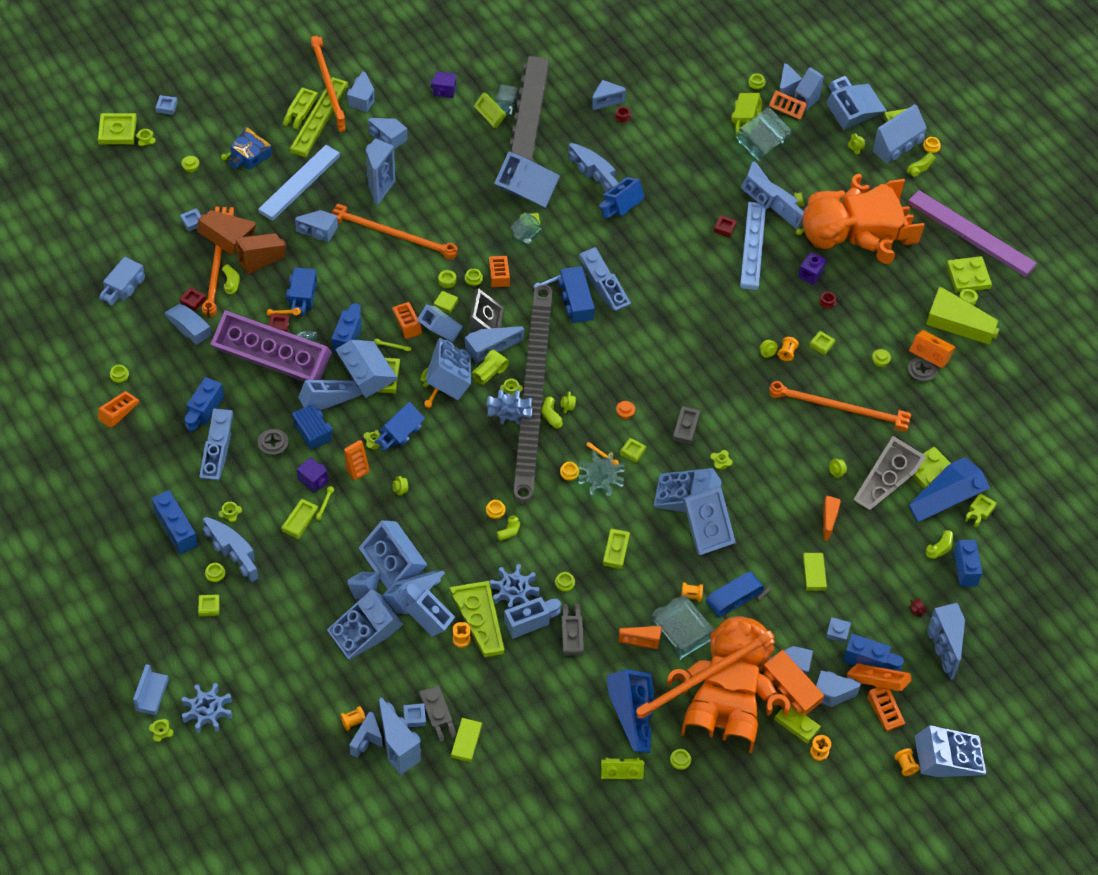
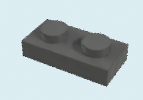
M682 406L674 431L673 441L691 445L700 410Z

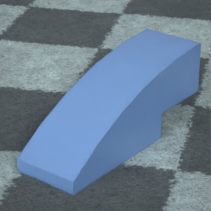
M178 304L164 313L186 338L189 337L196 345L212 336L210 326L194 311L182 304Z

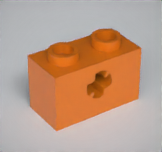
M922 330L916 335L909 351L942 368L949 362L956 347Z

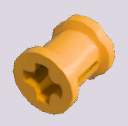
M785 337L782 340V348L778 350L777 355L783 361H792L794 350L798 348L799 343L792 337Z
M683 582L681 600L686 598L701 602L703 584L694 586Z
M458 622L453 626V643L457 647L464 648L471 641L470 626L465 622Z
M360 706L356 707L354 711L340 714L346 731H349L350 727L363 723L365 720L364 712Z
M818 735L813 739L810 754L814 760L822 761L827 759L831 748L830 739L825 735Z
M910 748L903 749L894 756L899 761L902 768L901 773L904 776H910L920 770L919 765L913 759V751Z

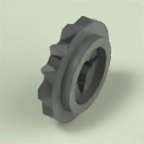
M922 357L913 358L909 362L907 370L910 373V378L914 377L916 381L921 380L924 383L928 380L932 381L938 371L937 365ZM920 366H921V367L923 368V370L925 371L924 374L921 372V370H919V369H920Z
M279 429L266 430L258 438V447L267 456L269 454L274 456L278 453L283 454V451L288 449V436ZM272 438H274L276 443L275 447L271 445Z

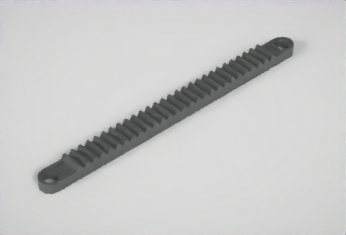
M539 285L534 290L523 399L532 398L531 408H533L532 418L521 416L514 483V499L519 504L530 503L534 492L552 305V289L548 285ZM546 292L548 296L540 297L538 294ZM525 490L529 494L526 497H522L518 492Z

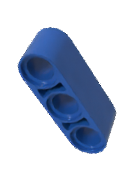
M750 571L711 593L707 597L706 603L717 617H722L758 596L763 591L764 586Z

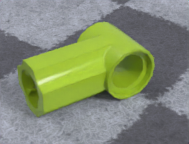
M491 350L485 357L484 362L472 372V377L479 385H484L496 373H503L509 365V360L496 350Z

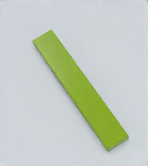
M332 77L331 81L339 103L348 87V82ZM327 88L290 147V153L306 158L334 110Z

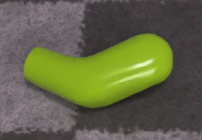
M929 152L921 160L911 164L907 168V173L912 177L918 176L919 173L926 171L936 157Z
M226 264L222 268V271L227 276L224 289L227 294L232 295L238 289L240 276L229 264Z
M546 397L541 413L553 428L558 429L563 424L562 418L554 411V398Z
M944 531L941 540L933 546L931 544L928 545L926 548L927 557L936 559L948 553L952 548L953 532Z

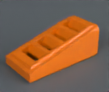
M775 90L769 103V107L797 119H801L807 103ZM778 96H782L779 105L776 106L775 103ZM786 98L788 99L785 108L783 109L781 107ZM791 101H793L795 103L790 112L788 111V108L790 106ZM800 104L799 111L795 114L794 111L797 105Z
M507 256L489 257L491 287L510 286Z
M409 302L392 307V311L405 339L422 334L421 323L417 321L418 318Z
M125 391L98 408V419L112 428L139 404V400Z
M359 440L345 448L346 472L351 478L357 480L369 473V465L363 442Z
M830 496L825 497L823 505L824 540L826 541L830 539L841 503L840 499Z
M662 627L620 628L618 642L658 649Z
M877 687L869 691L867 699L886 732L905 725L889 688ZM887 702V705L881 707L880 704ZM888 710L892 711L890 713L884 714V712ZM890 718H896V720H893L891 722L887 721Z

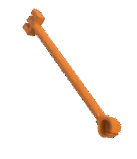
M312 36V49L315 51L336 116L337 127L340 132H344L345 116L343 110L340 109L320 48L323 47L322 37Z
M336 204L335 209L332 211V214L337 216L339 224L345 219L439 251L446 259L456 258L457 247L453 243L441 245L347 213V206Z
M215 207V211L220 212V207ZM223 207L220 213L234 216V207H230L229 213H227V207ZM218 245L215 246L208 297L202 305L203 315L208 317L207 308H209L210 318L217 314L214 301L222 248Z
M780 381L771 383L769 388V394L773 398L787 396L892 422L895 423V430L908 431L909 419L911 418L909 412L899 410L897 416L790 390L784 387Z
M770 630L763 633L751 643L652 702L643 704L637 708V717L639 719L645 718L656 708L761 646L765 649L775 643L774 635Z

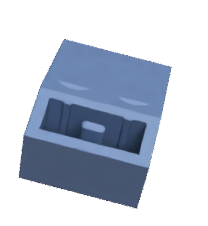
M869 84L840 88L831 92L826 102L843 130L886 112V109Z
M508 152L494 184L500 190L546 208L560 175L522 156Z
M439 338L427 370L426 383L459 400L471 385V355L463 349H458L450 341Z
M713 468L660 474L654 507L686 513L683 498L717 486L721 487L722 481Z
M370 590L331 625L327 631L347 659L351 660L389 638L403 623L384 597Z
M958 603L935 608L927 627L928 636L930 639H933L935 652L941 657L943 670L945 673H948L950 680L954 679L961 661L965 619Z
M381 697L379 699L380 718L387 758L397 772L402 775L421 761V740L415 732H411L408 729V724L404 718H399L396 715L390 702L386 703Z
M931 725L915 735L921 774L934 777L986 774L979 736Z

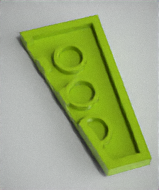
M489 581L449 587V592L465 622L470 626V631L484 658L504 654L505 650Z

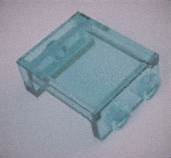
M768 107L741 127L736 138L750 151L753 157L760 161L768 151L780 142L784 143L789 138L792 130Z
M686 595L674 598L667 606L657 608L652 614L651 624L662 627L661 630L676 647L675 654L679 659L711 641L710 634L714 629Z

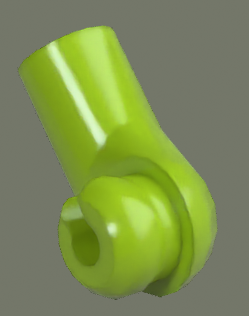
M510 516L507 528L496 532L499 541L514 537L518 533L520 521H518L517 516Z

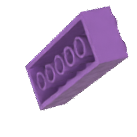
M226 310L210 344L217 351L303 382L305 380H321L332 353L327 346Z

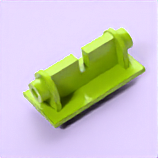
M609 758L601 760V779H643L644 762L639 760V758L624 759V762H620V759Z

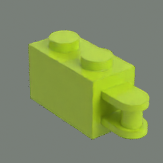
M739 93L738 100L735 101V112L731 116L732 123L735 124L736 135H749L750 130H756L763 106L760 93Z

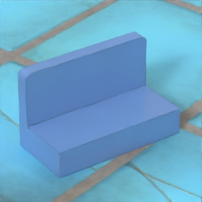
M148 664L145 665L133 701L136 711L156 715L169 678L168 675L152 672L151 666Z

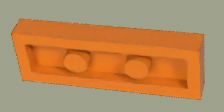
M859 663L847 673V678H852L861 684L889 688L894 691H902L912 681L910 673Z

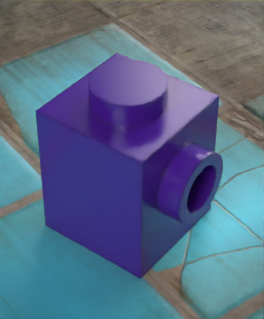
M436 71L435 78L431 79L430 88L433 89V96L454 98L456 74Z
M810 252L800 266L798 278L815 285L825 270L827 260Z
M311 457L297 468L298 480L314 493L318 489H322L328 482L327 468L323 464L317 463Z

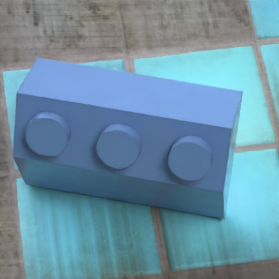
M914 104L877 129L873 152L885 163L888 164L892 160L898 159L901 154L910 151L913 146L924 141L927 128L917 105Z
M375 138L371 144L367 145L365 153L367 156L368 186L374 203L378 205L395 183L394 146Z
M350 340L335 349L365 398L398 380L374 341Z
M381 520L359 547L374 571L380 572V579L387 589L397 581L419 575L427 566V563L395 521Z

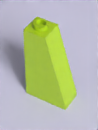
M939 287L926 325L990 345L992 338L996 339L999 328H996L997 319L946 289Z

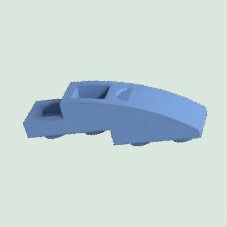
M574 143L569 144L568 158L576 164L580 173H583L587 178L593 176L595 181L602 185L605 192L618 184L615 179L616 170L605 159L585 147Z
M752 174L746 176L741 186L746 193L766 210L771 207L795 229L801 227L804 211L796 205L798 202L796 198L765 179Z
M594 247L580 253L579 258L587 270L586 276L603 301L614 312L630 306L631 302L615 274L610 273L597 248Z
M213 408L208 441H206L200 479L220 480L231 438L232 410Z
M208 517L203 518L204 527L202 530L207 538L210 537L213 540L214 549L217 552L220 551L224 557L230 555L232 561L239 564V570L244 577L247 576L251 582L257 580V568L253 564V561H255L254 550L237 532L225 524Z

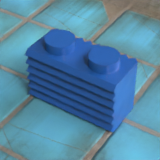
M313 404L292 413L293 423L308 444V447H310V450L332 440L331 433H333L331 425L323 421L322 412L320 409L316 410Z
M959 540L956 543L954 557L960 586H977L983 574L976 540Z

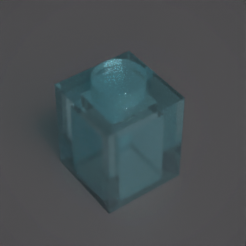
M501 84L495 103L505 113L512 114L517 102L518 88Z
M526 212L511 226L515 239L527 244L543 231L537 219Z

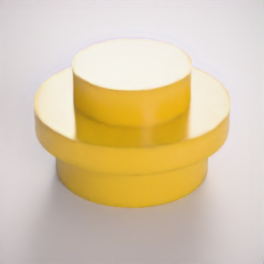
M928 137L923 143V148L927 152L936 153L940 150V142L935 137Z
M566 462L560 468V475L565 480H575L579 476V468L573 462Z
M492 500L486 506V513L490 518L499 519L505 514V505L499 500Z

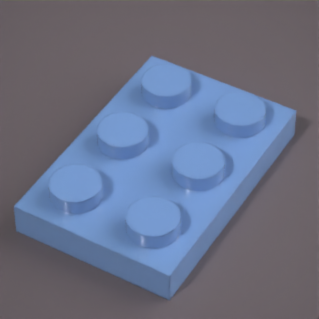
M720 486L683 498L697 554L702 555L736 543Z

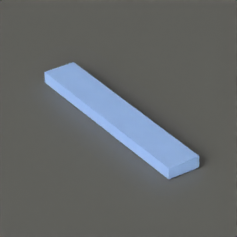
M325 145L258 209L259 213L273 221L340 157V152Z
M748 202L740 288L758 290L766 211L757 202Z

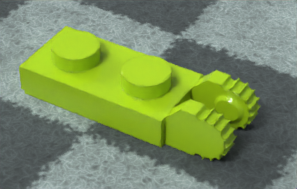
M301 88L287 110L283 125L288 126L292 121V117H295L293 128L298 129L301 126L302 120L305 119L318 98V92Z

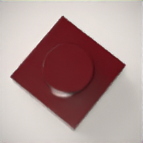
M720 215L714 227V232L730 238L737 225V220Z
M190 287L180 297L179 301L180 304L196 311L206 300V296Z
M271 314L269 326L288 332L290 315Z

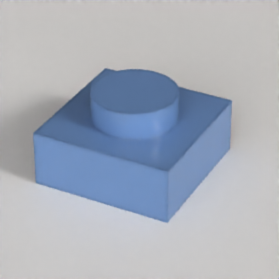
M160 95L156 105V113L173 115L178 103L177 98Z
M197 208L180 215L181 221L188 232L198 228V220L201 215Z
M831 617L826 638L846 643L851 622Z
M424 703L403 705L404 720L407 722L408 727L426 726Z

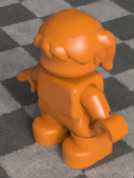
M856 174L853 176L850 189L846 193L843 190L820 191L813 193L808 198V206L805 208L802 216L803 229L808 240L819 249H831L834 245L843 243L848 236L851 244L859 245L861 248L872 252L877 251V259L882 263L890 264L895 256V253L890 250L893 241L900 240L904 245L918 244L925 226L924 223L912 224L914 216L908 215L910 207H901L900 196L905 179L889 181L869 191V185H860L862 175Z
M743 616L724 620L710 634L712 660H700L686 671L682 669L673 670L668 676L667 686H672V683L676 680L682 682L689 680L767 632V629L760 622ZM772 645L766 649L761 646L705 679L694 696L692 703L687 708L681 735L684 736L687 725H698L706 728L710 732L709 737H713L715 727L725 729L723 740L726 741V737L729 735L744 737L751 742L749 753H752L758 730L755 693L763 701H768L766 707L768 716L772 714V706L774 705L781 706L785 716H788L790 710L789 699L782 694H777L771 679L761 674L764 664L769 661L774 652V646Z

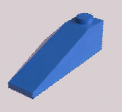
M964 457L947 465L908 506L916 522H919L990 487L982 470Z
M627 669L607 675V688L610 699L633 751L649 753L652 729L649 726V718L653 717V711L645 718L639 719L637 717V708L654 700L652 675Z

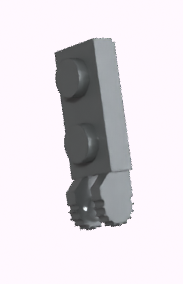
M563 604V656L583 655L582 616H580V604H575V616H568V606Z
M439 685L419 691L432 730L435 731L438 741H444L441 728L447 726L451 738L456 737L452 718Z

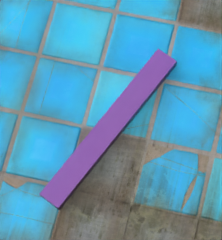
M920 190L909 199L908 204L1024 277H1027L1036 267L1037 263Z

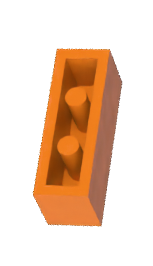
M781 650L764 664L763 675L771 679L777 687L779 694L789 699L791 707L796 713H801L805 717L823 702L824 694L784 650Z

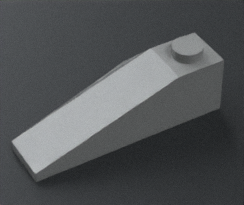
M892 436L853 501L870 511L914 475L926 456Z

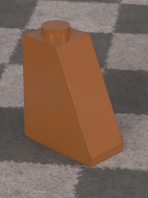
M210 210L206 215L203 214L199 218L197 232L233 255L237 251L236 239L253 236L256 223Z
M276 233L236 239L238 261L247 275L286 257V244Z

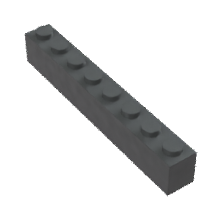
M529 56L528 63H524L523 73L526 74L522 75L521 85H523V88L520 87L519 98L521 100L517 101L519 113H515L514 123L517 124L513 125L512 136L514 138L510 140V149L512 151L508 152L533 162L549 70V58Z

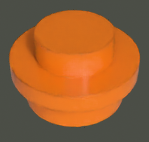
M622 401L618 403L616 412L620 418L629 419L635 413V406L629 401Z

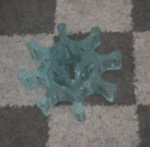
M593 451L592 463H586L583 460L579 463V468L587 471V474L579 475L578 482L579 484L584 482L592 483L590 495H594L595 490L601 487L606 490L607 496H611V484L615 483L621 487L624 485V478L618 477L616 473L624 472L625 464L613 465L611 463L613 452H609L606 459H600L597 457V452Z

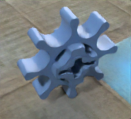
M499 390L498 398L487 397V416L498 415L500 417V424H504V421L509 419L510 421H516V424L519 425L521 424V416L532 418V398L521 399L519 397L520 391L518 390L515 391L514 395L504 394L503 390Z
M520 564L516 565V571L512 574L506 573L504 568L500 567L499 576L503 579L501 581L490 580V588L500 591L498 594L493 595L494 604L501 600H506L509 602L508 609H510L517 602L522 604L529 602L526 598L528 595L539 596V587H531L529 583L535 581L536 574L532 572L529 576H522L520 574Z
M214 683L212 690L207 693L202 692L197 684L194 686L197 694L196 698L188 699L182 697L183 706L192 708L189 712L182 714L183 722L186 723L191 719L198 720L195 725L197 733H200L202 726L207 723L212 724L214 730L218 732L220 729L219 724L216 722L217 719L220 717L232 718L231 710L222 708L223 705L232 702L231 695L228 693L223 697L216 696L219 691L217 683Z

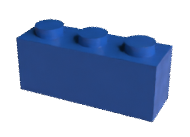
M583 267L561 269L558 285L559 288L563 289L562 299L563 302L567 303V316L571 317L572 323L594 320L595 308Z
M170 490L151 498L154 512L179 554L197 547L196 533Z

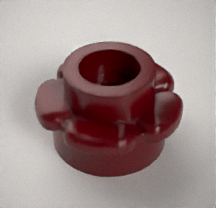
M624 106L617 108L614 113L615 119L619 122H627L631 118L630 110Z
M824 292L820 296L819 304L826 309H830L836 305V297L832 292Z
M919 598L914 601L910 600L911 605L909 609L912 614L922 617L927 612L922 601Z

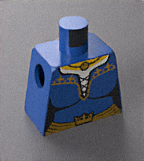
M245 127L231 145L232 159L229 160V164L234 169H237L241 164L247 169H252L271 156L272 145Z

